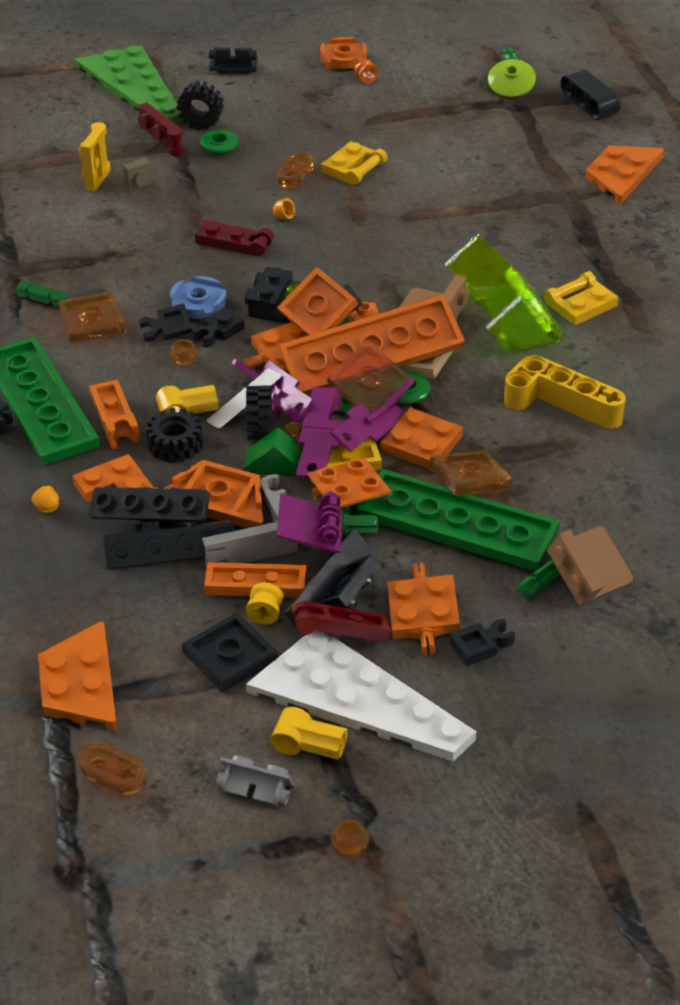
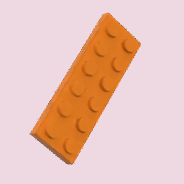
M445 294L281 343L279 344V351L288 374L301 382L297 389L309 396L314 387H337L344 382H354L464 348L465 340Z

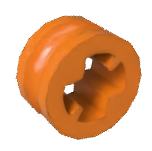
M364 59L356 65L354 74L362 83L370 84L377 78L379 70L370 60Z

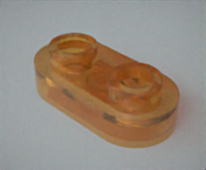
M307 152L291 154L277 170L278 184L287 189L299 186L314 169V157Z
M90 744L79 754L80 770L83 776L118 793L125 795L137 793L147 783L145 763L141 759L108 744Z

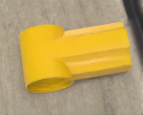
M214 385L180 390L176 386H165L156 394L159 411L165 410L166 413H170L172 408H175V412H179L180 408L185 409L186 414L189 411L199 414L219 409Z
M291 706L286 707L282 711L271 735L270 742L277 751L286 755H296L300 750L338 760V758L342 757L345 749L347 729L312 720L306 711Z

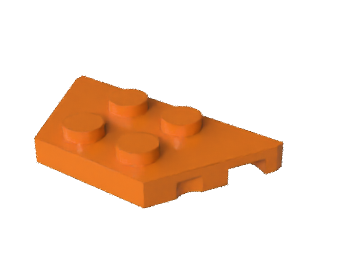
M609 145L586 168L585 178L592 184L597 185L602 192L607 193L610 191L615 195L614 201L622 204L664 158L665 149Z
M202 460L191 466L188 471L181 472L172 477V484L163 488L207 490L210 493V500L206 517L219 521L232 520L234 525L244 528L263 525L260 475Z
M103 621L38 654L44 716L58 719L67 718L72 722L86 725L88 720L104 723L106 730H117L106 632Z

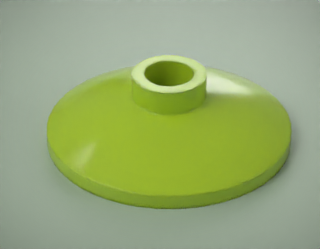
M509 59L497 63L488 74L490 89L495 94L505 98H518L526 95L532 90L536 82L534 69L528 63L517 59Z

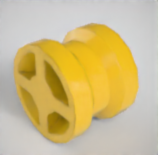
M265 582L254 585L250 592V600L246 606L248 618L261 625H269L276 622L280 614L279 607L283 602V592L274 584Z

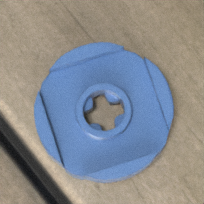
M192 277V282L185 284L184 280H181L170 291L172 306L184 303L188 318L199 319L202 322L223 309L227 303L226 290L221 287V283L211 277Z

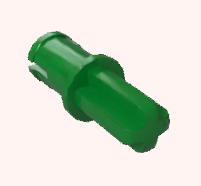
M343 512V537L352 529H356L359 534H376L378 532L379 520L376 515H348V512Z

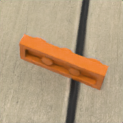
M207 562L204 584L205 595L250 597L252 587L257 583L265 582L279 587L283 592V598H296L306 586V565Z

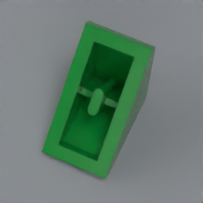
M277 427L248 448L244 471L254 474L296 476L303 446Z

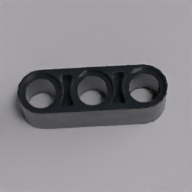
M581 70L562 76L560 83L564 95L593 119L603 118L620 111L618 95L589 71Z

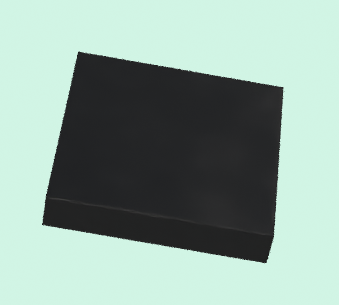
M237 612L182 644V652L222 693L270 665L278 658V651Z

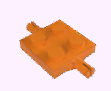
M292 322L252 335L251 344L258 355L244 359L243 363L251 369H255L260 366L264 367L268 360H270L288 373L279 351V344L308 335Z
M419 562L420 572H418L417 563L412 565L413 579L387 582L393 640L418 639L421 641L422 654L428 655L427 645H429L430 655L436 652L434 638L443 634L460 631L453 574L426 577V566L424 563Z

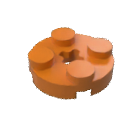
M352 37L330 39V44L325 46L324 42L321 45L320 59L329 71H336L338 69L355 70L356 65L361 60L367 59V46L363 42L362 45L356 43V39Z

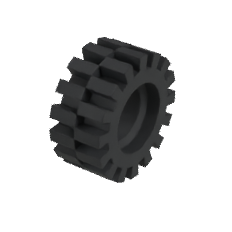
M195 81L194 85L189 83L187 87H184L177 101L176 111H179L178 116L179 118L184 116L182 122L184 124L190 122V128H193L194 125H197V130H202L203 126L205 130L209 129L210 126L213 127L218 122L224 108V99L220 97L221 92L219 90L214 92V85H211L210 88L207 87L208 82L203 81L202 85H200L199 81ZM192 100L203 101L207 104L209 110L200 111L196 109L191 103Z
M271 385L246 386L248 440H260L272 431Z
M172 408L170 413H166L165 410L160 411V417L155 414L152 416V420L148 421V427H146L148 448L150 452L152 451V455L155 458L159 456L161 461L169 458V463H175V459L179 458L180 462H184L185 456L191 459L194 457V453L198 454L201 451L200 447L203 446L202 426L200 418L198 416L194 417L193 412L189 411L186 414V410L181 408L179 412H175V408Z

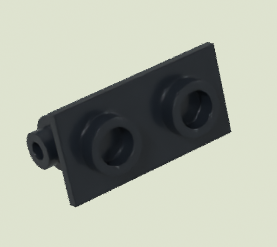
M214 47V49H209V59H211L209 71L219 73L227 71H239L241 73L256 72L258 62L257 50H252V48H235V56H231V48Z

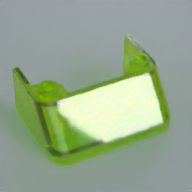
M478 233L445 263V266L452 273L466 277V289L469 290V298L474 303L479 300L493 318L486 327L497 337V342L505 351L508 352L511 349L514 352H520L557 343L565 336L562 328L526 278Z

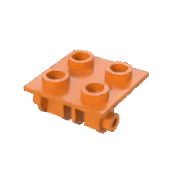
M365 458L354 459L347 463L324 467L307 473V476L316 486L312 488L314 500L321 501L323 495L333 491L341 499L339 508L391 494L389 487Z

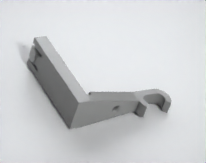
M267 475L261 479V493L273 523L202 538L205 548L204 560L206 568L207 562L248 563L298 551L297 542H289L277 537L280 494L287 495V491L284 489L278 491L270 490L271 488H278L280 485L279 475Z

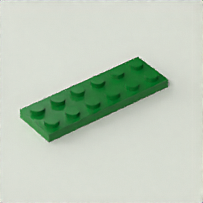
M36 337L0 347V394L5 403H8L10 411L41 464L44 466L100 447L98 435Z
M381 469L378 475L389 487L391 494L360 502L357 507V515H376L380 525L532 571H536L541 567L548 553L547 549L554 541L560 527V521L385 469Z

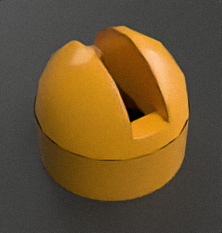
M289 198L280 199L273 206L272 212L278 220L292 219L295 216V205Z
M43 486L32 495L31 501L40 512L52 513L57 510L59 496L52 486Z

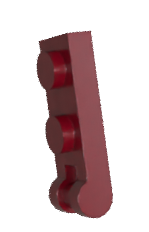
M146 102L139 105L140 116L138 117L140 127L166 146L171 156L183 155L184 148L180 142L183 138L182 129Z
M205 220L195 233V243L253 256H262L267 250V246L274 239L273 232L267 228L256 231L241 226H232Z
M307 601L297 602L292 608L297 630L303 635H310L314 631H321L333 637H343L346 635L358 637L365 642L374 643L376 641L388 642L392 631L385 614Z

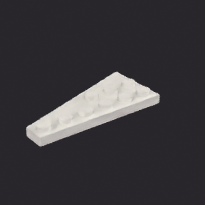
M314 631L310 635H305L246 684L247 694L258 697L261 693L275 698V703L287 707L291 703L308 709L310 715L359 731L363 727L378 732V737L389 741L394 737L411 743L413 749L452 762L476 741L475 730L326 632Z

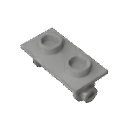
M234 755L232 760L220 757V762L226 771L225 773H218L216 786L221 787L222 792L247 798L250 787L253 785L256 786L253 800L276 807L280 804L286 805L288 803L290 791L285 790L286 786L295 789L296 785L286 769L275 765H267L266 769L253 766L254 762L252 760Z

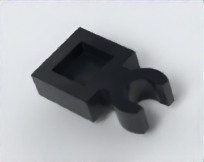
M184 303L158 310L157 319L145 317L139 320L140 328H152L150 332L143 333L144 341L146 342L153 341L157 338L158 334L162 333L165 340L193 333Z
M224 307L204 320L205 326L195 328L193 330L194 341L203 338L204 347H211L218 337L225 341L245 328L244 319Z
M500 619L493 622L491 628L485 629L479 623L451 633L450 644L464 664L468 666L497 655V647L506 648L512 646L515 643V633L511 631L502 634L506 631V620Z

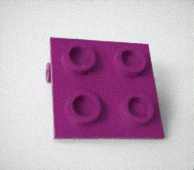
M329 491L323 495L318 504L280 494L277 537L289 542H297L323 551L340 554L342 537V510L339 509L341 504L340 497L335 492Z

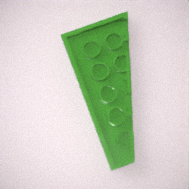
M133 45L127 47V49L107 50L101 54L74 59L77 69H84L87 72V76L91 79L97 78L102 87L119 99L128 100L129 106L133 109L139 108V105L147 102L176 125L183 123L184 116L179 118V111H176V101L142 46Z

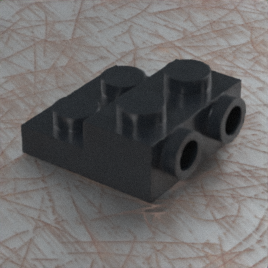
M266 267L263 273L257 272L254 279V289L248 288L245 294V304L248 305L249 317L285 324L291 323L277 307L302 281H294L292 271L277 267Z

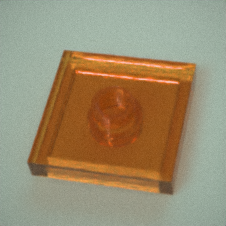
M113 292L58 302L69 343L126 332L125 324Z
M367 340L327 377V382L332 387H339L340 394L353 406L361 403L373 413L384 405L411 377L373 343Z
M486 450L430 457L429 467L455 496L512 489L513 478Z

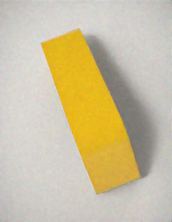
M531 355L523 358L505 377L504 404L509 409L524 410L536 399H540L607 429L618 428L623 422L626 396L622 391L541 356Z

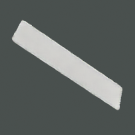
M267 369L248 386L272 385L282 375ZM246 387L208 418L206 422L220 429L246 407Z

